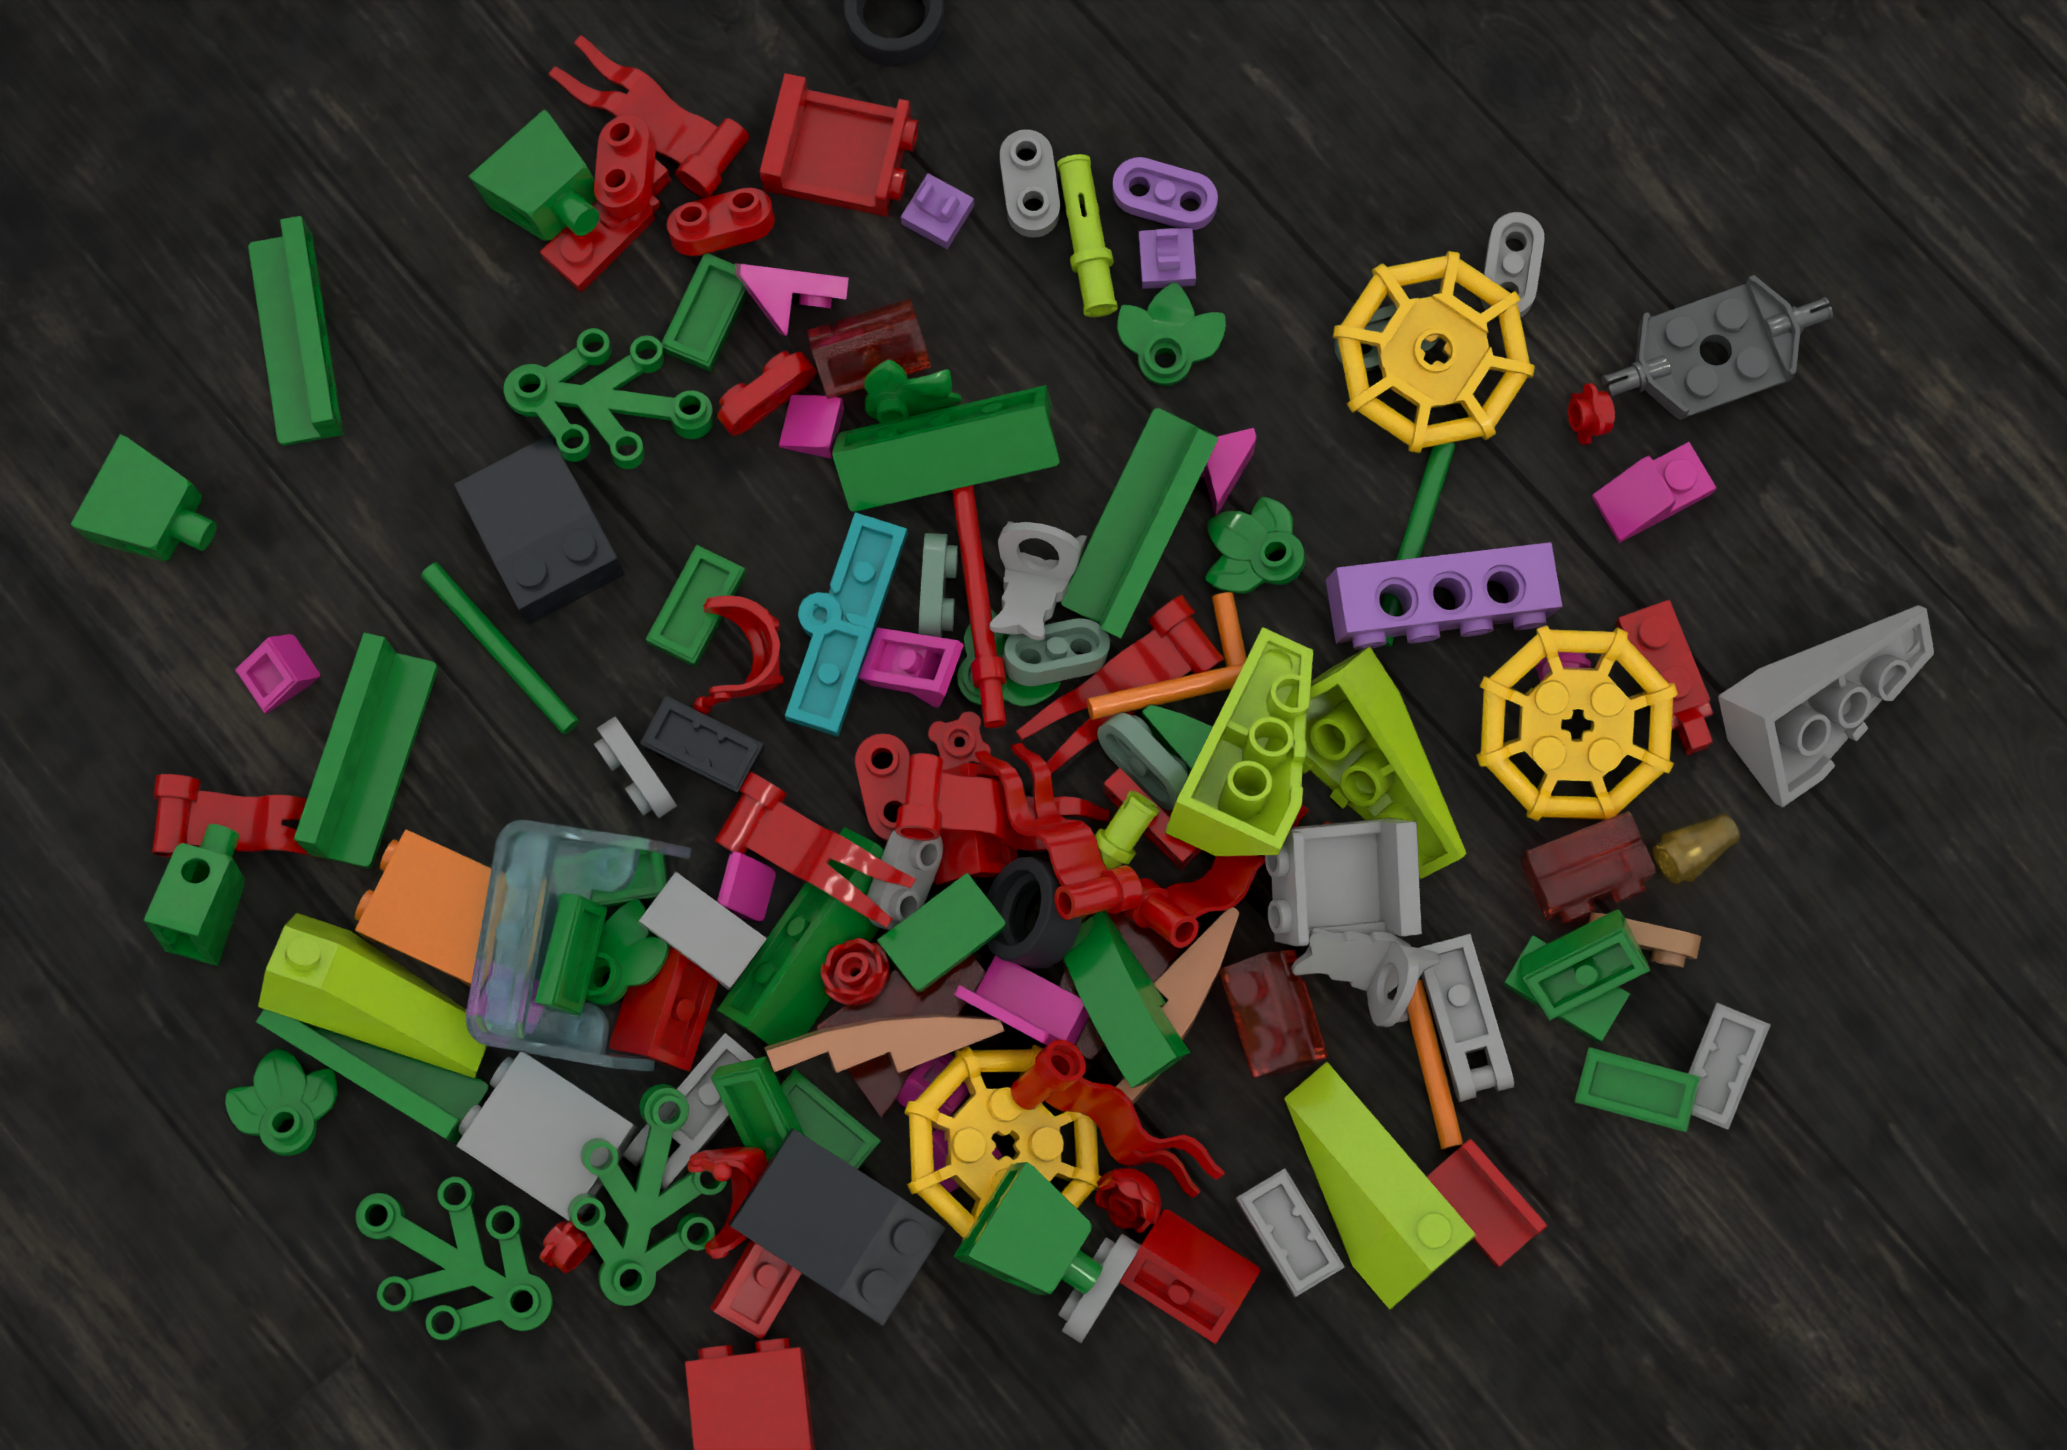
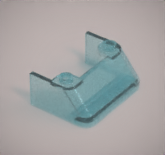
M516 820L506 825L496 841L467 1005L466 1025L470 1035L477 1042L487 1046L608 1068L653 1071L655 1060L606 1052L609 1033L608 1020L604 1012L595 1004L584 1002L582 1014H580V1017L562 1014L535 1003V998L562 892L580 895L591 900L593 889L606 892L622 890L630 884L636 874L640 851L690 859L691 848L652 839L529 820Z

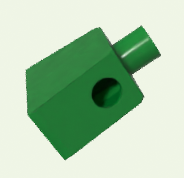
M545 109L469 175L483 200L492 210L543 241L552 240L566 227L577 236H584L590 233L599 221V212L591 205L597 200L594 194L595 179L582 158Z
M120 434L75 515L71 526L82 537L92 543L167 562L179 542L204 551L215 535L217 524L215 521L196 513L202 500V494L190 481L128 437Z
M208 824L200 847L185 843H179L176 846L144 919V922L165 952L215 966L219 965L245 883L244 876L232 858L240 838L236 831L225 826Z
M1028 1162L1010 1165L954 1255L961 1262L1036 1295H1050L1056 1289L1061 1279L1080 1293L1086 1294L1094 1286L1103 1269V1265L1080 1250L1091 1232V1222Z

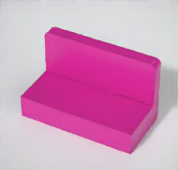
M996 955L976 993L960 985L954 993L958 998L1047 1046L1059 1039L1075 1044L1089 1018V1014L1080 997L1018 964L1004 961Z

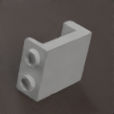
M1387 818L1291 827L1279 854L1265 855L1266 868L1272 877L1273 900L1268 907V921L1271 930L1274 932L1275 942L1292 946H1306L1309 944V933L1315 928H1322L1334 933L1354 931L1370 935L1372 932H1389L1398 936L1422 934L1416 822Z
M521 1050L515 1060L507 1057L498 1067L490 1081V1085L495 1089L483 1107L476 1104L466 1114L458 1128V1133L462 1135V1138L456 1146L570 1221L568 1206L572 1199L580 1194H591L596 1197L603 1186L598 1176L588 1171L581 1162L580 1154L585 1143L594 1138H603L609 1141L618 1152L619 1162L624 1151L634 1140L640 1129ZM600 1147L592 1152L590 1156L591 1165L601 1166L607 1161L609 1153L607 1148ZM590 1203L581 1206L577 1216L581 1218L590 1206Z

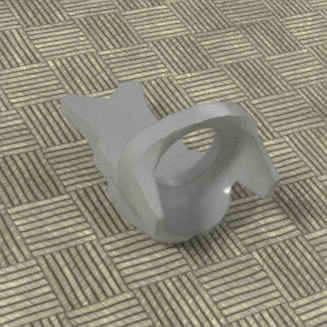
M1009 521L998 539L1000 558L1005 566V592L1002 596V611L991 621L990 630L1012 635L1023 633L1031 639L1043 640L1045 638L1044 623L1052 618L1056 602L1062 601L1069 590V581L1076 571L1087 536L1081 535L1074 538L1063 530L1045 524L1030 522L1013 523ZM1029 538H1039L1047 541L1057 550L1059 560H1044L1024 552L1021 553L1019 544Z
M1315 928L1309 933L1307 951L1294 962L1291 969L1294 975L1328 974L1332 980L1348 981L1352 987L1367 991L1368 1007L1373 1023L1380 1027H1390L1397 1022L1408 1020L1407 1007L1420 975L1426 969L1438 964L1441 959L1436 952L1411 947L1409 943L1389 932H1372L1370 935L1354 931L1334 933L1322 928ZM1398 985L1394 1000L1388 999V993Z

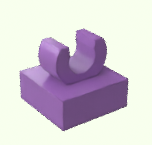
M928 173L901 215V223L948 250L972 211L974 198Z
M1192 228L1139 231L1142 289L1165 288L1172 282L1178 283L1180 287L1195 286L1196 270Z

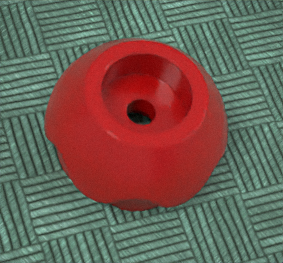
M860 938L848 940L834 946L828 952L826 962L821 966V977L825 986V992L833 1000L841 1004L855 1006L866 1004L879 996L887 984L890 972L889 962L882 947L877 943H869ZM860 971L859 974L853 976L855 972Z
M1119 1168L1105 1173L1097 1181L1096 1205L1108 1211L1109 1217L1116 1227L1124 1229L1134 1228L1137 1233H1142L1150 1224L1156 1225L1161 1211L1160 1192L1156 1184L1146 1174L1133 1168Z

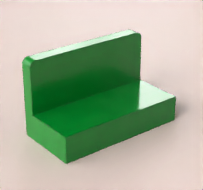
M966 873L877 941L895 969L901 971L916 992H922L1005 930L1006 922L970 875Z

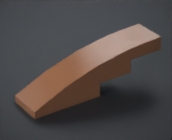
M1234 907L1227 909L1154 983L1166 1002L1162 1010L1182 1040L1192 1027L1218 976L1239 916V912ZM1157 1077L1147 1084L1131 1088L1124 1078L1116 1087L1121 1089L1134 1105Z
M944 1014L886 1017L820 1029L764 1047L774 1072L827 1052L836 1073L885 1053H888L894 1070L899 1073L1004 1031L1001 1020L995 1017Z

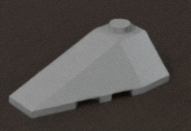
M1919 605L1759 668L1718 696L1728 742L1775 804L1784 807L1822 781L1835 767L1831 760L1832 756L1847 739L1850 738L1857 742L1866 732L1868 727L1864 720L1882 700L1893 701L1934 655L1927 609Z

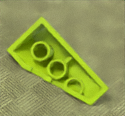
M1262 627L1176 800L1165 833L1214 856L1279 854L1302 806L1303 787L1301 785L1303 762L1306 756L1307 741H1305V731L1310 702L1312 649Z
M1371 647L1363 649L1311 681L1310 702L1306 718L1305 741L1307 742L1303 773L1306 774L1310 770L1333 791L1329 796L1343 809L1349 805L1364 820L1393 818L1416 822L1420 879L1463 858L1467 854L1400 692Z
M296 913L283 928L265 970L258 1005L260 1008L472 1078L476 1077L493 1031V1027L468 1012L461 1005L352 931Z
M1326 1062L1284 1099L1352 1266L1390 1310L1470 1242L1476 1234L1330 1064Z

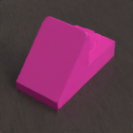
M735 263V276L781 335L787 336L792 293H800L799 304L824 308H831L832 298L846 299L849 279L847 277Z
M1254 428L1218 436L1219 439L1200 476L1205 477L1215 515L1221 510L1254 454L1257 439Z
M1690 442L1655 460H1652L1650 456H1646L1592 495V499L1616 540L1620 543L1712 495L1716 490V486Z
M876 628L858 678L870 686L912 693L931 706L939 708L946 695L964 644L958 640Z

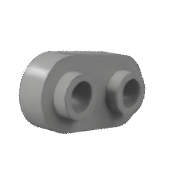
M1019 130L1009 135L1000 148V168L1007 217L1012 228L1019 234L1033 238L1041 237L1051 232L1060 218V199L1053 150L1048 139L1041 133L1033 130ZM1022 149H1031L1036 153V156L1032 160L1023 161L1017 157V153ZM1034 198L1040 200L1043 206L1037 211H1029L1024 207V203Z
M1513 212L1499 218L1492 228L1488 240L1483 275L1504 289L1517 292L1521 298V301L1518 302L1521 318L1530 310L1536 296L1545 237L1540 223L1535 218L1525 213ZM1518 239L1523 243L1524 249L1518 252L1512 251L1507 247L1506 241ZM1481 300V303L1485 310L1491 307L1489 304Z
M614 716L599 726L597 730L602 739L594 743V745L612 771L622 765L633 783L624 789L644 816L653 810L656 816L661 818L677 807L618 719Z
M895 830L892 832L881 860L914 877L916 881L911 889L873 878L867 897L893 918L887 928L869 919L875 926L890 931L925 904L942 860L943 842L941 836L931 841H918L901 837L896 834Z
M1121 1234L1116 1243L1107 1237L1105 1238L1093 1257L1095 1261L1103 1265L1102 1272L1094 1286L1086 1294H1082L1074 1288L1058 1314L1067 1321L1062 1332L1079 1343L1083 1342L1141 1246L1124 1234Z

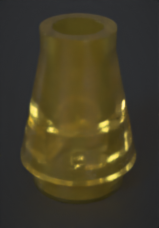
M1720 813L1712 819L1664 833L1661 836V842L1653 847L1654 858L1661 872L1672 883L1678 884L1684 880L1693 882L1730 846L1739 842L1740 834L1733 820L1727 814Z

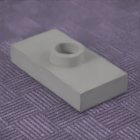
M1719 1003L1716 1004L1688 1073L1701 1077L1692 1115L1729 1129L1771 1024Z
M1286 1169L1281 1170L1236 1197V1201L1294 1297H1297L1344 1268L1343 1263Z

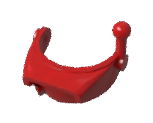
M740 596L707 598L706 603L703 605L705 613L724 616L740 626L750 642L753 663L752 671L744 684L711 687L708 697L701 696L694 701V710L704 715L710 713L712 706L719 702H727L731 698L763 693L782 685L784 682L783 676L780 675V641L777 634L780 628L779 620L769 614V611L760 604Z
M732 1147L705 1150L691 1155L690 1160L687 1162L690 1172L708 1171L713 1174L717 1181H727L731 1178L732 1204L727 1221L719 1234L705 1245L706 1253L711 1258L719 1259L727 1256L730 1250L747 1239L746 1236L728 1224L768 1164L766 1155L760 1148Z

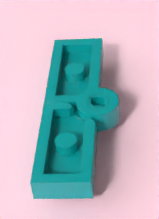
M855 512L830 583L829 594L821 592L810 594L799 606L798 617L801 627L812 638L785 713L786 721L839 737L859 673L872 641L908 535L907 528Z

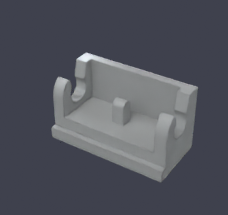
M677 872L674 873L638 921V924L661 938L719 981L728 990L767 939Z

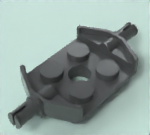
M1755 275L1750 276L1746 284L1651 317L1649 312L1645 313L1639 323L1635 362L1628 368L1609 375H1603V387L1607 388L1606 392L1610 397L1638 387L1639 392L1646 391L1679 420L1791 381L1797 369L1799 339L1803 328L1825 320H1831L1833 318L1831 306L1827 307L1829 301L1826 297L1797 308L1795 306L1791 307L1786 300ZM1710 341L1720 343L1727 350V362L1722 365L1707 363L1701 357L1700 345Z

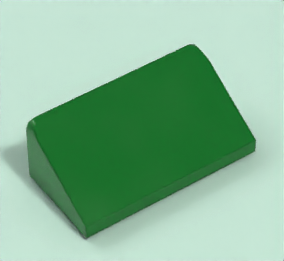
M1619 909L1524 955L1520 960L1522 978L1549 1020L1650 971V967L1625 917Z

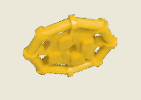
M1448 251L1446 256L1386 267L1384 264L1378 265L1372 269V279L1342 324L1334 328L1333 338L1338 340L1350 398L1347 406L1352 413L1357 410L1409 445L1408 451L1420 453L1422 448L1482 437L1484 440L1489 439L1496 434L1495 426L1526 379L1533 378L1535 366L1529 362L1518 308V302L1521 301V298L1516 291L1508 292L1459 259L1460 254L1457 252ZM1441 279L1439 294H1434L1431 297L1409 299L1401 286ZM1455 282L1491 307L1480 314L1453 296ZM1388 295L1397 308L1381 333L1365 330V327L1382 301ZM1497 316L1507 358L1493 356L1492 348H1489L1487 323ZM1437 337L1441 338L1446 343L1442 351L1449 356L1447 362L1444 364L1440 361H1435L1430 365L1423 359L1425 352L1420 348L1423 340L1432 343ZM1361 344L1376 346L1378 350L1379 367L1382 371L1383 379L1370 388ZM1488 370L1504 373L1481 407L1473 393ZM1390 388L1417 406L1414 423L1376 397ZM1461 403L1468 414L1466 418L1428 425L1431 408Z
M1547 625L1537 628V635L1490 678L1484 676L1480 687L1484 689L1481 752L1476 755L1479 766H1486L1527 810L1526 816L1532 820L1539 821L1541 817L1604 819L1606 824L1617 820V814L1662 773H1670L1674 765L1670 761L1673 698L1678 695L1675 683H1668L1627 639L1628 632L1620 628H1616L1613 632L1550 630ZM1558 652L1601 654L1595 668L1562 667ZM1544 657L1546 658L1550 672L1543 677L1544 679L1534 689L1531 688L1524 694L1511 688ZM1616 660L1644 689V692L1627 697L1613 682L1608 674ZM1509 700L1520 705L1518 738L1503 743L1505 702ZM1651 705L1647 750L1633 743L1634 711ZM1575 709H1581L1583 717L1591 720L1590 730L1583 731L1579 739H1571L1570 731L1561 729L1562 719H1571ZM1525 751L1545 772L1538 788L1509 759L1510 756ZM1630 755L1643 761L1610 792H1607L1602 777L1609 771L1617 768L1625 756ZM1557 780L1590 781L1595 797L1551 796Z
M1033 1045L1031 1049L971 1050L969 1046H965L955 1050V1058L915 1101H908L904 1112L909 1116L912 1182L907 1184L911 1194L917 1193L963 1240L1011 1164L1028 1162L1049 1182L1054 1176L1069 1181L1070 1183L1061 1194L1076 1208L1084 1202L1093 1190H1098L1097 1181L1101 1176L1099 1175L1097 1126L1090 1117L1081 1113L1067 1111L1054 1116L1042 1103L1033 1110H1026L1015 1103L1011 1095V1088L987 1089L983 1082L981 1072H1021L1020 1076L1035 1064L1036 1056L1044 1049L1037 1045ZM965 1082L971 1095L952 1117L940 1113L938 1109ZM1074 1121L1076 1167L1061 1162L1064 1142L1060 1134V1127ZM932 1127L944 1131L945 1141L948 1140V1155L945 1156L946 1166L934 1171ZM995 1132L1000 1136L1010 1134L1015 1140L1013 1148L1016 1151L1013 1159L1004 1156L997 1160L993 1156L992 1152L996 1144L991 1137ZM951 1177L975 1200L971 1214L939 1182Z

